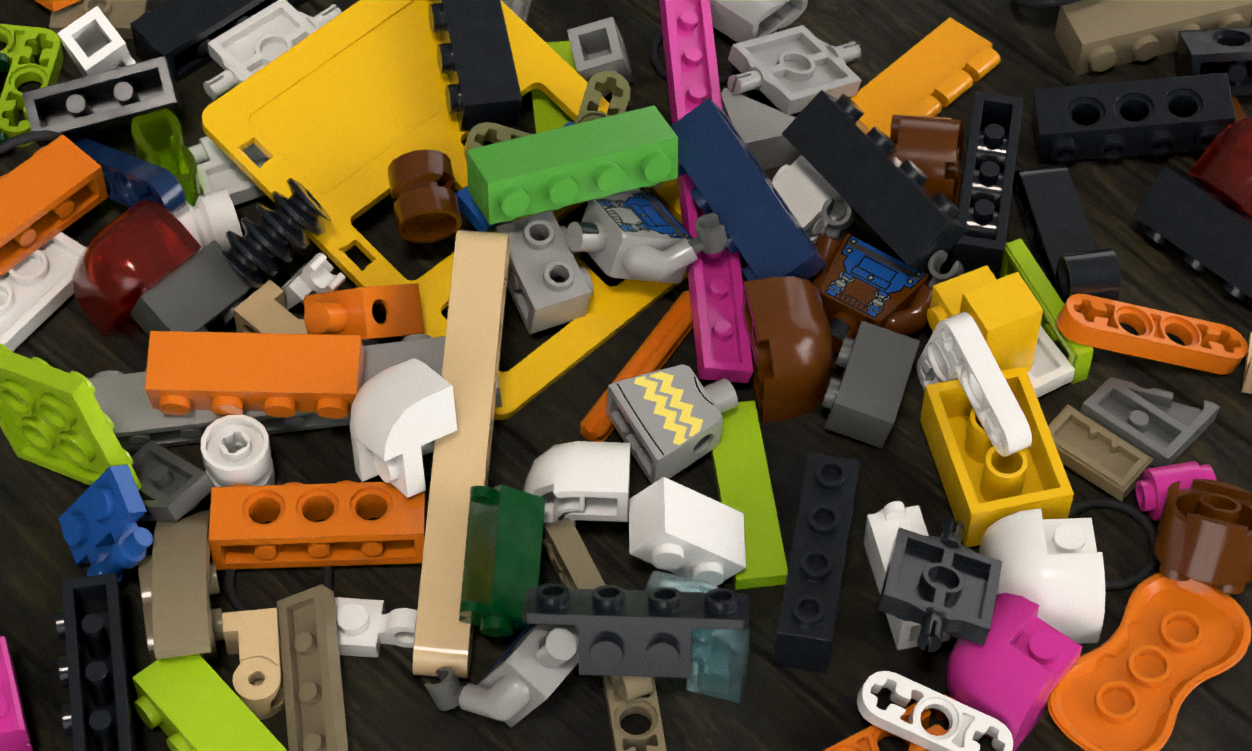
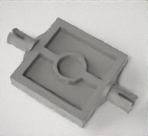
M804 25L732 44L728 60L741 73L729 76L728 88L730 92H733V95H739L751 90L761 91L776 108L788 115L801 112L821 90L837 99L842 94L851 97L857 95L862 80L847 67L846 63L859 60L861 48L855 41L839 46L829 45L815 37Z

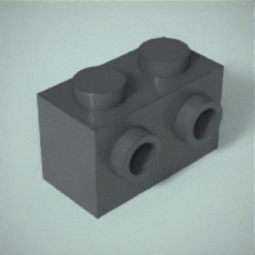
M216 240L212 241L140 296L130 315L149 337L150 331L210 332L208 329L220 320L226 326L235 320L233 309L246 299L253 286L229 263Z
M861 321L855 338L845 336L841 344L835 365L843 367V372L840 380L831 377L821 406L830 409L824 428L882 449L894 425L920 341Z

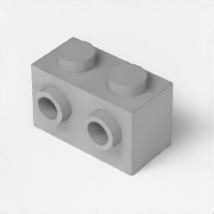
M550 210L499 225L495 228V233H509L510 235L507 288L529 334L585 316L590 296L593 295V284L585 267L579 268L573 252L567 246V228L565 226L559 227L553 212Z

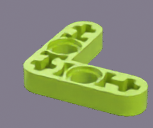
M0 24V41L7 44L0 53H4L9 57V68L4 71L8 72L0 97V132L7 134L9 138L31 132L22 92L17 90L19 86L28 81L41 83L42 86L40 88L57 84L64 61V54L58 34L50 29ZM41 52L39 58L40 65L35 62L34 55H38ZM19 109L24 111L26 120H22L18 124L20 118ZM30 142V143H27V144H24V145H20V146H17V147H25V146H28V145L32 144L33 142Z

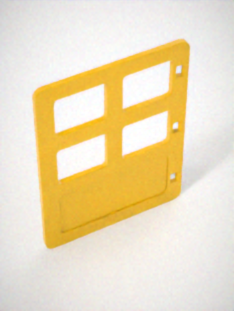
M359 0L208 105L202 114V128L205 134L273 202L271 193L274 191L288 198L292 195L287 183L290 177L301 183L315 197L332 221L330 222L321 216L325 232L321 236L315 235L306 230V233L358 288L419 283L424 333L431 336V338L446 336L447 319L441 312L449 306L454 252L419 279L407 280L351 223L391 193L387 174L388 166L394 159L405 153L427 149L447 154L452 163L455 188L460 191L468 186L467 161L464 156L465 146L461 142L467 138L470 131L460 132L457 114L448 113L445 88L446 85L450 84L448 73H440L437 60V45L442 44L440 33H432L429 23V4H433V0ZM500 0L521 96H524L533 89H539L576 123L588 82ZM603 96L597 111L607 114L610 103ZM253 143L269 158L260 168L243 152ZM678 178L665 181L655 187H643L645 190H650L682 224ZM584 202L553 210L552 212L557 222ZM532 215L519 217V218H517V219H515V220H513V221H516V220H519V219H522V218H525V217H529V216H532ZM355 245L372 261L363 271L344 253ZM573 252L579 268L585 267L593 284V295L590 296L586 314L571 321L509 371H498L502 407H495L494 419L505 420L512 417L679 283L625 279L617 286H609ZM687 268L683 275L682 281L688 277ZM376 305L385 315L387 314L385 305Z

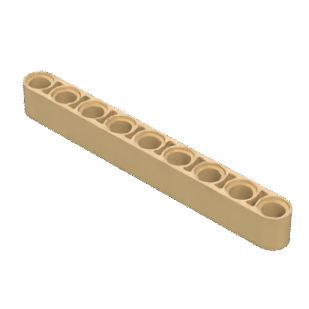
M457 230L441 377L453 386L457 431L436 439L434 443L413 649V675L438 677L436 671L441 667L448 666L452 667L458 678H469L474 625L459 621L470 488L472 486L488 487L509 266V233Z

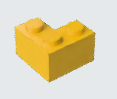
M986 265L933 286L931 305L927 310V319L933 332L940 321L966 312L977 324L1001 371L1024 366L1027 371L1032 369L1043 309L1018 272L996 279Z

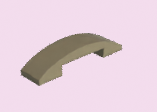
M210 509L191 511L177 522H156L151 566L152 631L156 659L211 653L212 614L209 604L210 546L208 541Z

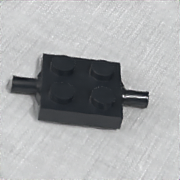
M953 518L947 519L942 523L940 537L924 536L899 527L892 545L877 609L898 619L920 624L921 629L917 643L924 650L930 637L928 652L936 651L941 647L943 632L955 638L966 639L984 645L991 627L1002 561L976 553L962 545L961 540L965 527L958 520L952 532L955 520Z

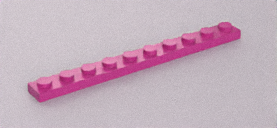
M659 0L672 125L708 98L722 109L710 0ZM688 173L682 177L678 174L682 225L695 238L697 237L695 222L705 213L690 193L696 185ZM726 246L724 250L716 254H707L701 251L696 254L698 259L687 266L698 377L703 380L718 381L726 378L730 382L748 383L753 374L750 340L742 314L744 287L740 253L737 251L735 254H732Z

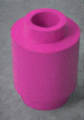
M1196 461L1145 469L1142 480L1137 481L1135 486L1136 499L1142 512L1148 511L1154 521L1160 520L1168 487L1172 483L1180 481L1179 489L1191 488L1193 479L1217 481L1212 467L1209 464L1199 465Z

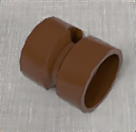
M426 149L405 153L394 159L388 166L387 174L391 197L397 199L394 203V214L399 236L406 241L423 244L437 242L455 234L462 225L458 196L454 192L455 180L452 163L447 154Z

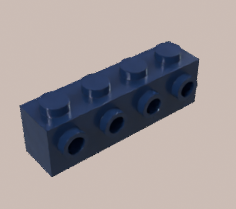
M710 98L670 126L678 136V174L682 177L688 173L696 185L690 193L705 214L714 212L718 215L720 223L725 226L727 235L726 247L732 254L740 251L748 263L742 269L748 281L788 276L809 280L828 266L724 111Z

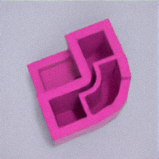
M1001 593L996 595L991 627L984 645L966 639H957L948 657L946 687L950 696L956 701L1005 724L1012 734V751H1015L1043 717L1049 694L1080 658L1082 646L1038 618L1040 605L1023 596ZM984 734L989 739H993L990 735Z

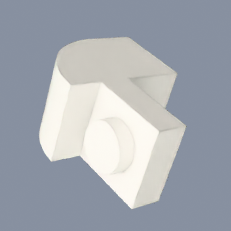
M98 6L58 33L63 46L84 77L136 63L129 54L126 43Z

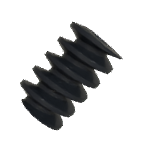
M291 177L287 180L292 195L288 198L277 191L271 193L276 209L272 211L262 204L257 205L256 208L261 222L257 224L243 217L241 222L246 235L241 237L228 230L225 234L231 247L228 250L220 248L229 263L255 288H260L264 284L260 269L268 274L275 275L280 270L275 256L290 262L295 257L290 243L302 249L307 248L310 242L306 230L321 236L325 232L321 216L330 222L332 221L315 197L301 183Z

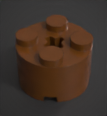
M893 114L890 139L897 146L893 149L892 153L902 163L905 159H909L925 173L928 180L923 185L934 196L941 192L958 207L962 171H960V156L963 155V120L948 117Z
M1193 479L1191 488L1179 489L1180 481L1172 483L1167 489L1153 545V552L1161 562L1160 573L1176 581H1187L1192 578L1211 583L1219 591L1228 594L1243 593L1246 583L1252 581V493L1232 484L1208 479Z

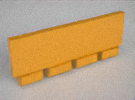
M949 17L860 89L857 95L850 97V99L865 113L859 120L869 130L876 126L890 138L893 114L936 117L942 111V107H948L971 88L973 81L978 82L1001 62V58L992 49L993 43Z

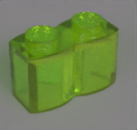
M167 108L134 117L131 123V131L137 158L170 171L180 183L185 193L186 201L192 207L195 206L197 197L202 195L197 165L193 154L184 144L182 128L177 117Z

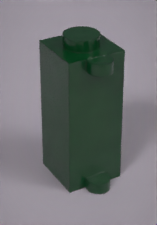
M502 484L494 488L472 486L469 498L459 621L480 626V633L487 636L508 637L513 634V630L530 625L523 622V607L527 589L532 587L538 588L545 498Z

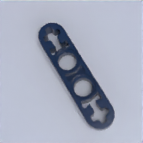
M81 138L74 142L76 146L101 165L109 199L162 220L186 205L185 193L180 183L165 168L87 138Z

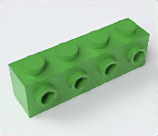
M655 105L466 150L468 192L489 225L499 222H510L519 217L548 210H559L564 206L592 199H603L612 194L641 187H652L657 183L678 178V136Z

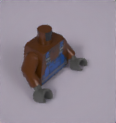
M833 198L826 200L822 206V216L827 222L825 233H819L815 247L828 266L811 277L809 281L819 289L832 334L833 353H839L845 336L855 338L861 321L905 336L923 330L928 323L927 310L931 305L933 286L963 275L962 264L957 260L948 273L940 274V268L946 261L948 254L943 250L937 251L930 257L928 262L929 271L933 275L930 280L929 273H922L913 269L903 260L849 233L844 239L839 238L841 230L847 229L854 221V210L848 204L845 217L834 221L830 218V213L834 207L835 200Z

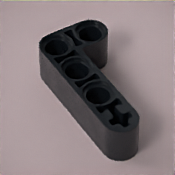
M1065 164L1016 170L1013 178L1014 199L1033 257L1063 303L1065 304L1071 295L1077 293L1117 301L1121 284L1117 256L1112 248L1096 250L1067 166Z

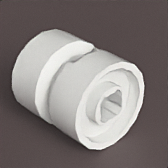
M225 187L198 196L196 205L193 207L186 201L184 208L164 220L159 219L169 253L176 268L180 267L214 240L222 248L228 250L231 247L225 234L228 230L243 237L234 205Z
M238 414L216 419L206 428L201 437L200 449L203 464L206 468L205 472L215 487H230L235 484H247L250 486L275 485V472L271 458L269 435L264 425L255 418Z

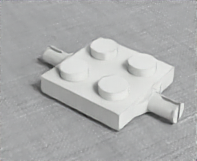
M278 0L208 42L209 55L224 71L203 83L207 95L211 96L212 100H215L220 95L236 87L341 14V10L339 7L336 8L335 4H332L329 8L312 17L297 11L286 0Z

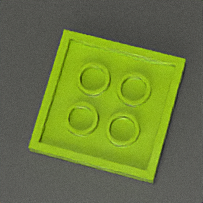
M0 344V427L17 457L90 486L110 466L128 464L139 491L142 484L132 467L133 459L121 447L114 434V423L98 404L94 396L96 391L93 384L79 372L71 371L68 373L50 366L38 357H32L31 359L24 357Z

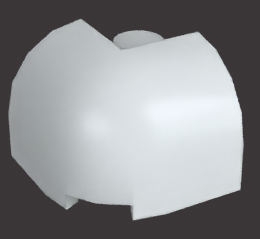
M413 358L379 371L358 390L352 403L350 435L355 472L362 482L379 475L384 482H390L407 498L426 490L422 456L434 451V440L457 431L453 386L425 363Z
M575 441L553 445L536 458L528 473L523 491L545 498L543 526L565 518H569L575 527L576 520L628 522L631 443Z
M1041 508L1016 512L999 519L988 527L981 539L979 554L1002 561L997 594L1010 593L1023 596L1040 605L1037 617L1078 644L1098 643L1105 614V571L1102 552H1097L1092 518L1043 519Z

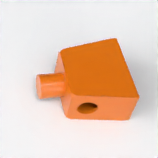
M419 283L352 288L306 295L303 300L307 334L361 335L362 341H378L406 337L413 334H425ZM373 305H385L387 314L383 323L375 321L372 314Z

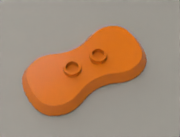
M1156 573L1143 580L1134 589L1128 600L1122 621L1115 633L1100 647L1080 656L1052 690L1047 700L1049 713L1060 730L1085 751H1159L1172 734L1181 704L1190 692L1200 683L1230 669L1243 658L1251 641L1252 629L1249 618L1235 599L1228 593L1219 591L1211 583L1192 578L1187 581H1176L1163 576L1161 573Z

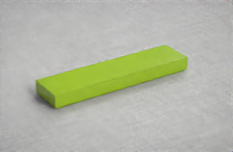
M755 400L738 402L736 407L721 413L723 426L720 443L710 451L719 502L744 514L746 568L733 575L735 590L785 585L788 568Z

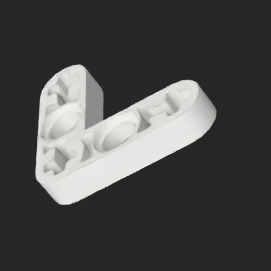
M962 312L940 321L917 361V373L923 390L925 391V385L958 379L992 445L1001 456L1006 457L1030 447L1032 434L1026 417L973 318L968 313Z
M890 671L876 672L868 677L858 692V710L865 720L929 751H979L980 744L974 740H979L984 734L993 737L991 746L998 751H1012L1013 749L1012 734L1007 726L999 720ZM882 687L888 688L892 691L890 700L898 705L890 704L886 710L879 709L876 706L878 698L870 692L878 694ZM912 698L918 701V703L910 713L907 723L900 718L905 713L906 709L904 708ZM931 708L943 712L949 721L948 732L939 736L929 734L921 725V712Z

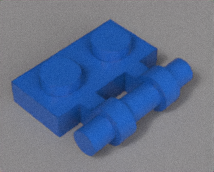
M128 464L110 466L58 518L64 540L70 547L76 565L91 563L87 569V577L116 573L118 582H120L123 571L136 567L146 557L147 548L153 542V536L146 528L138 527L136 523L147 510Z

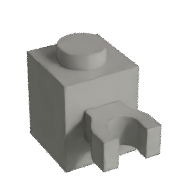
M613 17L567 30L577 73L587 82H589L594 74L605 70L614 71L622 75L628 83L634 81L625 43ZM604 89L602 96L605 98L606 95L613 92ZM629 98L627 106L632 105L631 98Z

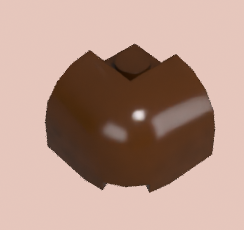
M794 276L745 281L742 314L753 351L751 385L761 422L767 423L792 419L809 413L823 401L831 379L834 358L832 334L819 289L809 280Z

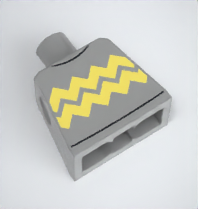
M681 364L609 384L606 414L623 441L631 443L630 452L650 483L653 484L662 477L670 479L717 447L720 443L723 426L721 413L738 405V398L733 385L728 379L723 378L703 387L692 369Z

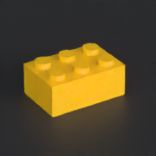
M1025 366L1001 372L1026 417L1032 434V443L1030 447L1006 457L1001 456L995 450L958 379L925 385L920 422L956 524L959 520L965 527L962 541L968 548L979 546L987 528L1003 517L1019 511L1041 508L1043 519H1068L1074 493Z

